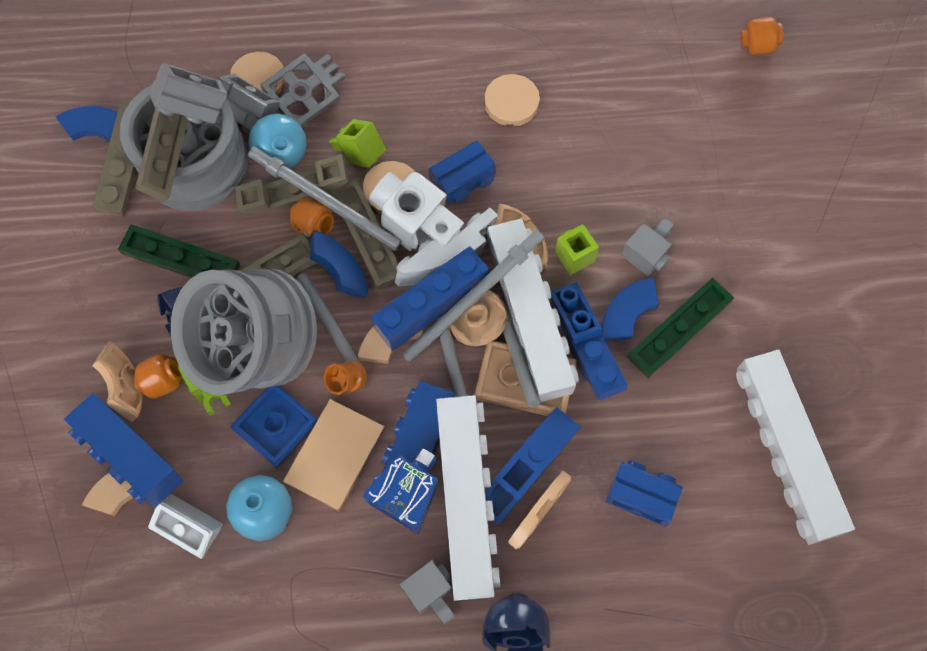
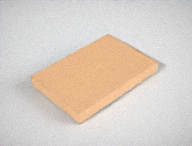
M496 341L486 344L474 394L477 400L549 416L558 407L566 414L569 395L540 402L535 407H529L508 344ZM568 358L569 365L574 364L576 367L577 359Z
M330 399L283 482L340 512L380 440L385 426Z

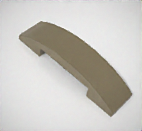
M343 154L316 161V168L298 173L328 194L348 182ZM283 178L269 183L258 179L235 187L238 212L241 215L292 208L294 204L304 197L312 198Z

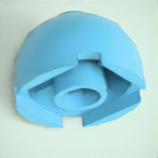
M279 113L270 114L257 120L251 128L248 139L250 149L255 146L271 157H278L286 163V167L289 169L298 165L304 157L307 147L306 135L301 125L292 117Z
M263 475L250 476L237 483L230 492L226 504L227 517L234 530L243 537L258 542L273 539L282 533L287 527L286 524L293 512L292 497L286 487L276 479Z

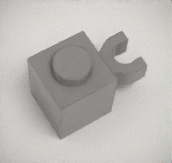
M664 218L653 231L643 223L625 243L621 256L648 277L655 269L661 271L670 260L667 254L672 244L665 239L670 235V230L674 227V224Z
M431 560L399 584L420 615L432 607L444 626L455 618V615L442 599L452 591V587L449 585L452 577L443 564L436 566Z

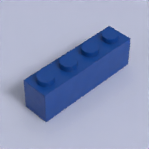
M471 246L467 247L372 315L370 318L375 330L388 347L394 351L448 312L489 274V268Z
M419 381L416 389L411 388L405 406L409 407L405 418L399 417L394 429V434L397 435L393 447L388 445L382 459V463L386 464L384 470L397 456H401L412 463L421 448L435 455L440 442L436 399L455 397V393ZM379 475L375 476L373 482L379 477Z
M94 393L88 396L64 418L72 427L68 434L81 446L87 442L91 446L87 452L100 465L106 461L112 466L107 472L120 485L126 480L132 486L127 492L140 505L147 501L152 507L156 508L184 481L161 456Z

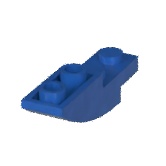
M578 282L552 290L551 301L553 307L558 312L564 336L567 339L574 359H577L576 363L585 382L589 381L598 401L626 391L628 384L602 337V327Z
M558 407L549 414L502 468L491 483V487L485 490L486 501L492 500L493 521L498 526L581 428Z

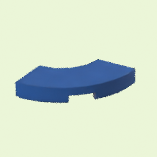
M86 106L63 112L57 115L56 119L73 141L84 136H97L110 142L117 112L105 107Z
M314 230L310 236V259L321 264L329 271L335 281L337 291L364 299L368 294V285L356 259L336 240Z
M654 278L632 283L615 296L606 311L602 323V337L605 342L631 340L636 320L645 312L657 309L658 299Z

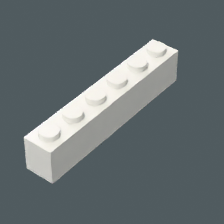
M523 219L487 227V242L495 267L509 255L508 251L515 244L519 246L532 234L530 228L525 229ZM532 250L527 254L528 259L521 265H515L499 281L539 400L544 402L573 394L579 378L575 365H569L567 339L565 336L560 337L557 326H560L558 312L556 308L551 309L548 300L551 299L549 284L547 281L543 282L540 272L543 270L541 259L538 254L534 255Z
M780 350L744 359L737 368V381L740 387L745 389L749 398L748 408L751 415L758 420L761 428L760 438L765 447H769L773 457V470L782 479L785 487L784 497L787 504L791 508L793 507L797 516L796 526L800 536L806 539L808 545L855 530Z
M476 395L436 399L454 601L494 597V588L501 587L499 567L492 568L491 554H497L496 534H489L488 521L494 520L493 502L492 500L486 501L485 488L491 487L489 467L483 468L482 455L488 454L486 435H480L479 422H485L483 402L477 403Z

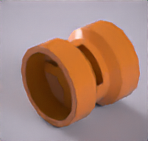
M358 361L334 363L329 365L324 372L325 387L332 394L339 395L358 391L365 386L367 381L366 370Z

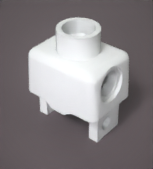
M391 171L388 172L379 181L369 197V200L382 210V229L401 240V245L409 251L416 249L418 244L421 246L427 239H434L442 247H445L464 224L462 220L444 207L447 194L417 172L410 173L404 181ZM404 209H408L413 212H406L404 211Z

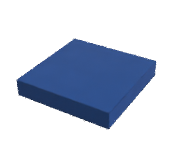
M280 386L267 387L237 418L230 428L277 469L308 436L318 419Z

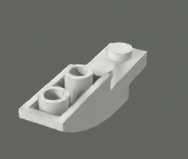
M488 208L482 214L476 213L467 223V227L462 231L458 230L445 247H442L434 239H427L419 247L418 253L412 258L409 256L405 257L398 264L395 283L399 287L416 285L469 246L480 256L487 241L484 238L487 235V227L495 225L498 214L491 208Z

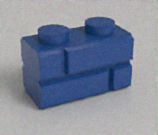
M477 140L429 168L430 182L447 194L446 204H450L453 201L457 203L462 202L470 195V191L477 187L485 188L489 186L496 175L495 162Z
M621 462L605 502L666 527L672 520L683 487L675 484L676 479L670 475L658 473L656 476L646 472V467L638 462Z

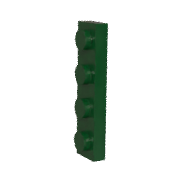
M130 224L118 248L122 255L190 278L208 270L228 269L238 271L240 263L236 259Z
M712 277L629 352L627 358L649 379L733 301L734 297Z

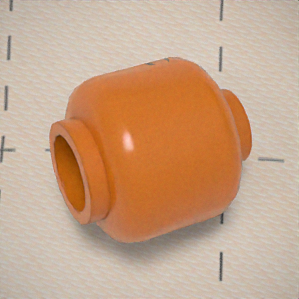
M773 17L750 19L746 24V30H741L740 32L741 46L747 47V51L751 55L774 53L778 45H782L783 42L782 24L777 23Z
M304 197L294 204L290 210L292 229L299 234H304L305 237L310 238L314 230L327 235L333 228L334 217L331 209L316 199Z
M161 353L139 363L135 369L133 380L137 391L148 398L157 399L177 390L182 379V375L177 368L179 366L177 360L174 357Z

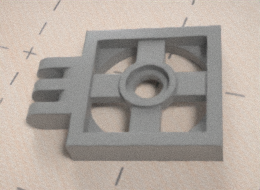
M304 53L260 85L263 92L280 102L278 110L281 114L292 117L302 127L339 100L340 95L333 87L343 81L346 75L341 71L332 76L339 69L336 63L325 68L332 61L329 54L313 63ZM304 71L312 74V76L306 80L298 79L293 72ZM283 79L289 86V92L279 98L276 95V87L279 81ZM322 84L325 96L324 100L318 104L311 93L313 89ZM303 87L306 93L303 96H298L295 93V89ZM295 102H302L309 111L304 115L292 114L288 107Z

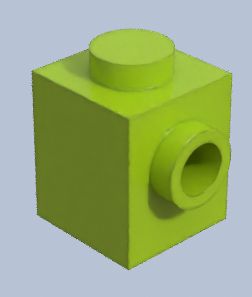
M581 224L574 229L565 231L557 238L555 254L571 276L595 262L599 246L584 224Z

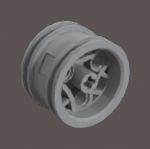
M152 85L142 90L131 100L123 113L120 123V141L123 150L138 173L155 111V106L150 97ZM225 99L222 108L219 109L220 112L215 123L203 121L201 124H196L189 120L187 121L170 198L164 202L158 200L162 204L177 210H204L228 199L235 192V187L241 185L248 168V151L227 99Z
M225 269L200 272L188 280L180 290L174 303L171 316V340L178 365L185 376L197 388L209 394L224 395L247 391L253 387L260 389L287 384L298 378L306 369L316 345L317 323L311 300L302 285L291 275L281 270L250 269L241 272Z

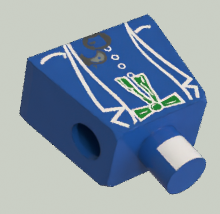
M423 448L419 450L412 463L401 456H397L364 492L362 496L364 501L406 528L419 534L438 488V479L429 474L437 457Z

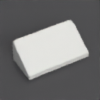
M170 494L155 508L148 528L202 559L217 537L223 524Z

